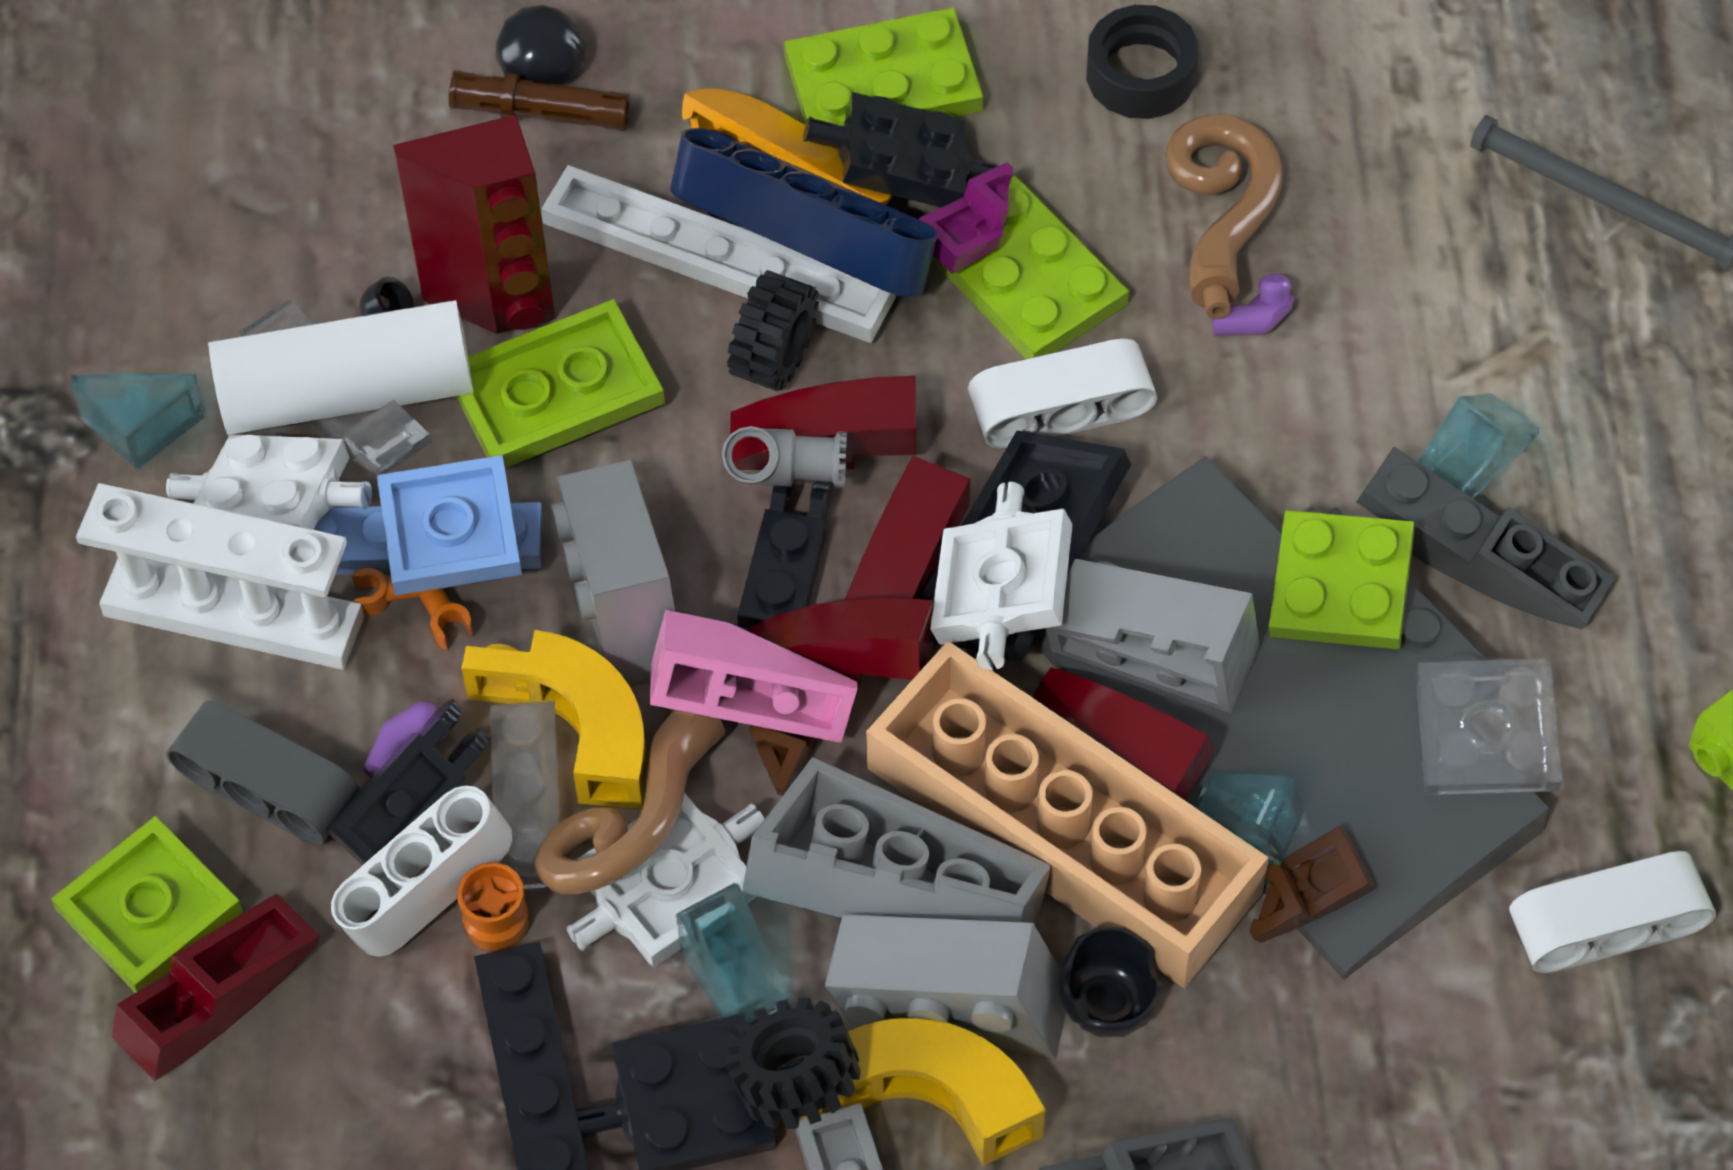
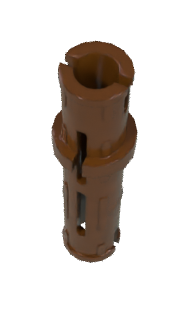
M454 70L449 87V107L452 109L486 111L488 113L500 114L501 118L517 115L518 117L539 118L548 121L586 126L592 125L625 131L630 110V94L521 80L520 74L506 73L505 77H492Z

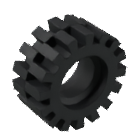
M769 270L757 278L756 287L751 286L747 293L748 301L746 304L742 303L739 314H741L739 323H735L732 334L735 337L729 343L728 353L731 355L727 360V367L730 368L729 373L731 375L777 392L786 387L787 381L790 382L794 377L795 366L799 367L803 360L802 352L804 348H808L811 340L808 336L815 327L816 318H813L819 307V302L816 301L819 296L818 290H815L816 287Z
M799 998L796 1008H791L788 999L777 1001L778 1011L770 1015L765 1007L754 1012L758 1022L752 1025L744 1020L737 1027L741 1038L731 1037L728 1042L727 1048L730 1055H725V1064L744 1108L748 1110L750 1117L757 1122L762 1118L767 1127L776 1129L781 1118L787 1129L799 1128V1118L807 1116L810 1125L822 1121L818 1111L826 1107L832 1114L842 1107L838 1095L850 1098L856 1089L852 1080H860L861 1069L858 1065L860 1060L842 1017L837 1010L832 1012L829 1004L821 1000L814 1007L810 998ZM810 1055L805 1061L793 1068L776 1071L781 1065L793 1058Z

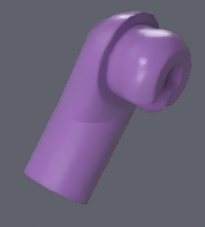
M1269 274L1262 277L1259 281L1260 292L1248 305H1230L1231 310L1226 317L1213 319V336L1263 335L1270 332L1292 310L1294 297L1290 294L1292 286L1290 280L1280 274Z
M418 701L384 722L363 767L364 772L369 777H374L412 733L419 732L420 728L437 711L436 703ZM447 733L439 741H442Z

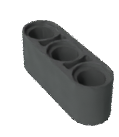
M207 700L201 705L166 752L169 762L189 780L299 839L314 845H321L330 835L326 831L327 827L360 792L357 782L338 765L215 701Z

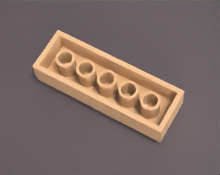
M949 641L943 645L866 731L868 770L920 806L1051 864L1045 893L1094 927H1125L1146 940L1154 949V968L1184 989L1263 894L1268 856L992 670L980 667L976 659Z

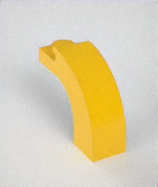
M534 630L530 652L519 651L514 647L504 644H492L487 647L466 646L461 668L468 700L546 709L561 716L578 733L580 739L573 771L578 804L635 810L643 809L648 760L641 712L628 683L608 660L578 641L539 630Z
M919 1018L882 1020L848 1031L860 1060L858 1065L861 1073L860 1080H852L856 1089L850 1098L838 1095L842 1105L841 1108L861 1103L864 1109L877 1102L894 1098H912L931 1103L947 1112L959 1124L982 1166L1044 1137L1045 1108L1033 1087L1018 1066L998 1047L983 1037L949 1023ZM824 1107L818 1112L819 1114H823L830 1111L826 1107Z

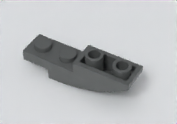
M1393 447L1356 501V503L1380 519L1414 521L1412 555L1432 568L1494 600L1552 622L1583 629L1616 578L1509 506L1501 516H1498L1396 447Z

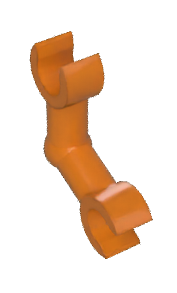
M363 568L351 575L354 586L357 589L367 587L378 588V591L372 596L354 599V602L362 605L365 616L381 613L391 601L420 598L431 616V630L435 643L440 648L448 651L447 641L442 629L450 622L463 624L468 634L474 637V627L469 611L460 604L452 603L443 588L395 596L391 576L385 577L377 569Z

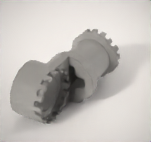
M753 426L739 428L731 433L724 443L722 450L723 465L731 477L740 483L749 485L791 486L794 480L829 481L833 482L835 488H845L846 461H840V459H846L847 432L837 431L835 437L796 436L793 429H767ZM744 438H758L769 449L768 464L758 473H743L733 463V449Z

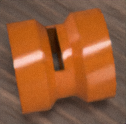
M491 862L482 863L471 868L461 878L457 888V901L459 910L462 913L464 931L469 941L478 948L491 952L509 949L517 945L525 936L529 927V912L525 901L524 886L518 873L508 865Z

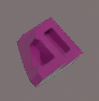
M1008 162L968 180L963 198L918 218V220L927 223L937 231L938 237L933 255L951 274L967 267L1000 246L1008 214L1009 185L1013 172V167Z

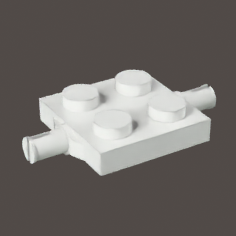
M231 434L228 436L213 467L203 475L171 473L169 475L170 478L166 482V492L170 499L195 500L193 504L314 530L317 522L335 506L366 509L369 507L368 503H371L372 489L369 482L339 481L350 458L343 439Z
M1008 482V488L1005 483H1001L998 486L996 511L992 516L974 524L943 530L930 630L939 645L945 644L947 641L954 643L980 638L976 662L980 667L987 670H993V663L997 669L1003 667L1005 663L1006 638L1009 634L1062 625L1073 524L1064 508L1034 514L1021 512L1025 491L1020 484L1015 482Z
M684 793L678 818L670 834L657 851L625 877L605 887L591 891L596 897L598 907L572 925L567 926L566 929L572 941L577 943V947L583 951L587 946L614 929L631 940L652 968L662 963L758 897L742 892L746 865L739 857L737 845L756 832L765 820L762 813L757 811V807L754 804L750 803L746 808L720 824L715 819L701 813ZM638 819L627 825L628 831L632 828V826ZM593 848L578 859L592 857L598 853Z

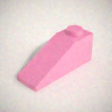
M665 610L651 661L650 705L839 743L842 742L858 689L856 681L731 623Z

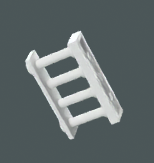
M98 483L77 532L76 539L78 544L114 551L117 554V562L99 602L104 617L345 670L363 622L364 613L360 603L327 596L347 545L344 536Z

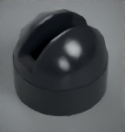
M387 276L373 283L365 290L360 299L359 306L361 315L366 316L413 308L414 301L409 289L400 280Z

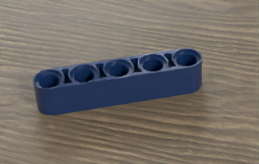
M705 128L685 129L681 133L670 185L671 193L677 198L883 291L900 296H916L924 291L938 237L937 231L932 226L723 133Z

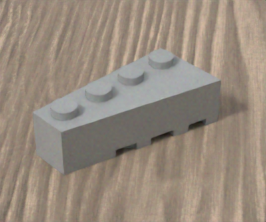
M812 757L752 835L742 892L842 918L843 914L1025 922L1035 925L1038 921L1052 865Z

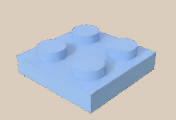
M503 455L377 475L391 580L395 596L522 575Z

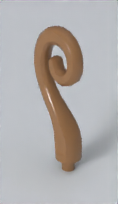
M1210 114L1196 117L1182 124L1173 133L1167 145L1165 156L1166 166L1173 180L1179 186L1191 192L1204 195L1218 194L1235 186L1242 173L1241 162L1235 152L1226 151L1219 157L1217 165L1210 168L1202 167L1195 164L1191 159L1195 151L1205 146H1226L1238 151L1249 164L1251 181L1246 192L1203 233L1194 249L1189 267V284L1192 300L1196 305L1206 309L1208 317L1221 319L1230 313V304L1238 297L1240 292L1236 266L1237 253L1261 226L1274 207L1282 188L1283 171L1280 156L1274 143L1258 126L1239 117L1225 114Z
M679 710L672 712L661 724L651 743L647 763L644 806L632 828L628 831L625 818L616 809L609 807L591 808L570 816L548 833L536 852L535 866L540 880L554 892L560 894H582L616 882L649 859L668 837L678 818L690 770L724 736L725 728L721 721L722 719ZM593 838L592 842L598 854L581 860L569 859V855L579 844Z

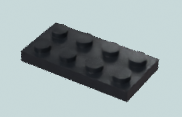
M1017 430L961 526L974 524L992 516L996 511L998 486L1001 483H1005L1008 488V482L1018 483L1025 491L1021 512L1034 514L1064 508L1073 524L1068 575L1074 560L1079 559L1131 467V463L1125 450L1122 448ZM939 565L919 599L933 600V604ZM1039 629L1009 634L1006 638L1004 658L1022 661ZM934 636V643H938ZM980 638L954 642L952 644L961 649L978 652Z

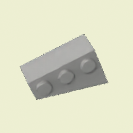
M627 460L558 476L561 502L550 504L558 540L570 539V542L562 543L570 580L581 579V582L574 583L582 620H592L601 656L620 672L629 687L650 682L651 661L665 610L675 612L670 577L632 462Z
M1080 559L1074 560L1067 575L1062 625L1046 628L1052 652L1229 714L1233 711L1260 649L1252 593L1121 568L1105 561L1095 563Z
M842 915L825 988L846 1018L854 1022L866 1025L897 1018L936 1020L969 1030L1001 1049L1056 1059L1066 1010L1059 995V975L1061 969L1033 923Z

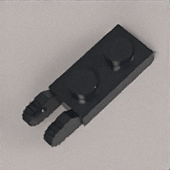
M795 480L791 486L773 487L770 509H765L737 614L739 627L748 628L776 615L809 606L827 535L826 516L831 499L832 482L815 481L813 483L808 516L788 513L790 500L794 496Z
M454 699L448 700L439 707L420 728L418 733L411 734L327 827L326 831L361 865H364L444 794L459 787L466 779L463 774L492 741V736L480 727L468 733L460 741L459 746L449 755L448 759L434 747L447 731L458 722L460 715L463 713L464 709Z

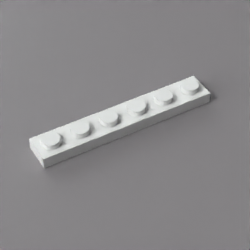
M567 165L541 208L543 224L748 298L747 293L751 286L756 287L757 278L761 274L764 275L767 270L816 287L815 290H818L819 293L816 300L819 302L818 311L813 316V318H816V324L868 343L873 341L896 298L895 294L876 288L752 231Z

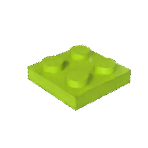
M1285 510L1269 621L1270 637L1400 650L1414 539V521Z
M156 816L151 818L51 898L55 910L135 993L170 972L172 955L243 913L240 901Z

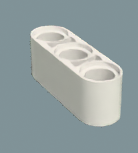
M1126 338L1109 340L995 366L977 374L968 385V391L985 442L993 448L1000 449L1007 448L1017 430L1053 437L1063 436L1140 417L1150 411L1158 399L1139 344L1132 339Z
M467 785L456 787L438 799L340 885L331 901V913L336 923L362 951L377 957L390 955L405 945L457 899V888L461 878L471 868L482 863H498L502 860L510 849L512 830L508 822L483 791L477 787ZM477 822H480V823L476 826V828H474V829L471 830L470 832H467V830H468L472 825H474V824L477 823ZM429 866L423 874L416 877L421 869ZM378 910V912L373 916V918L365 922L366 918L371 913Z
M1685 851L1665 853L1541 886L1522 894L1509 907L1510 914L1532 968L1538 973L1556 972L1683 938L1704 929L1716 917V911L1691 854Z

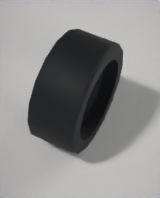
M1134 4L1113 10L1097 22L1088 39L1086 81L1093 97L1109 111L1127 118L1151 119L1170 114L1188 100L1195 88L1198 40L1191 26L1176 13L1159 6ZM1134 44L1152 45L1165 50L1177 61V67L1164 76L1153 79H1135L1118 73L1107 61L1108 56L1119 48Z

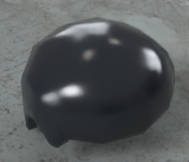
M536 5L521 8L505 20L496 41L495 55L504 76L506 73L520 74L521 80L565 85L579 71L581 63L584 61L585 45L578 26L567 14L557 8Z
M1098 926L1078 936L1063 960L1059 975V995L1071 1021L1078 1023L1082 1030L1098 1037H1125L1148 1024L1159 1001L1158 996L1161 994L1163 983L1158 980L1154 968L1153 947L1146 940L1125 927Z

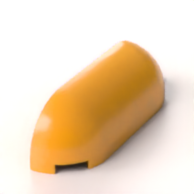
M704 88L684 94L682 118L683 120L689 118L691 128H705L723 133L886 206L889 203L892 195L843 183L844 164L837 149L808 141L804 142L805 124L771 105L751 96L724 89Z

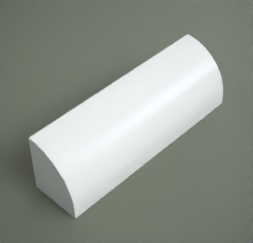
M456 300L208 342L217 400L227 435L474 393L464 327Z

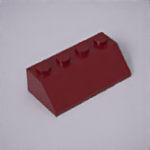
M517 115L393 145L423 301L431 305L456 300L462 319L496 334L514 329L527 330L542 322L556 319L536 174Z

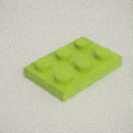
M954 7L784 41V55L805 125L808 117L811 116L818 120L843 126L845 110L852 92L871 97H886L898 104L929 112L940 111L951 117L983 111V95Z
M1013 176L1009 185V208L1000 246L953 274L934 255L932 262L1025 359L1056 353L1128 306L1129 291L1016 176Z
M614 299L468 356L474 393L456 396L486 457L503 455L505 468L665 404L664 390Z

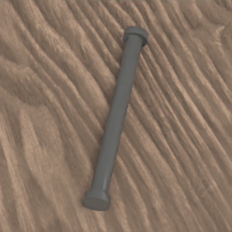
M1485 115L1476 127L1470 142L1471 148L1483 152L1486 148L1686 244L1718 260L1716 266L1727 272L1733 267V234L1730 238H1727L1497 127V119Z

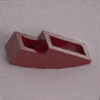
M916 375L873 377L833 382L762 399L730 412V434L739 428L749 426L767 429H793L796 436L835 437L837 431L847 432L846 459H840V461H846V469H854V456L916 455ZM754 437L744 438L739 441L732 453L733 463L738 470H763L768 464L770 456L766 444Z
M912 456L874 530L845 600L889 597L919 599L939 565L943 530L958 527L970 506V478Z
M889 597L848 599L822 603L776 615L748 627L747 631L856 681L858 693L864 674L913 680L925 667L934 643V635L930 630L933 600Z
M1050 667L1032 696L1033 699L1183 800H1186L1215 753L1207 734L1141 701L1066 671Z
M276 893L172 955L171 968L168 974L116 1004L112 1038L156 1081L223 1034L263 1000L319 944L320 935Z

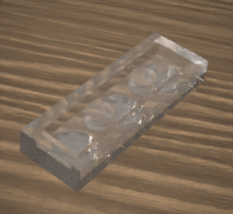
M555 702L490 706L493 804L512 830L510 849L498 863L508 865L517 872L524 889L548 888L540 880L535 866V857L544 838L556 825L561 823Z

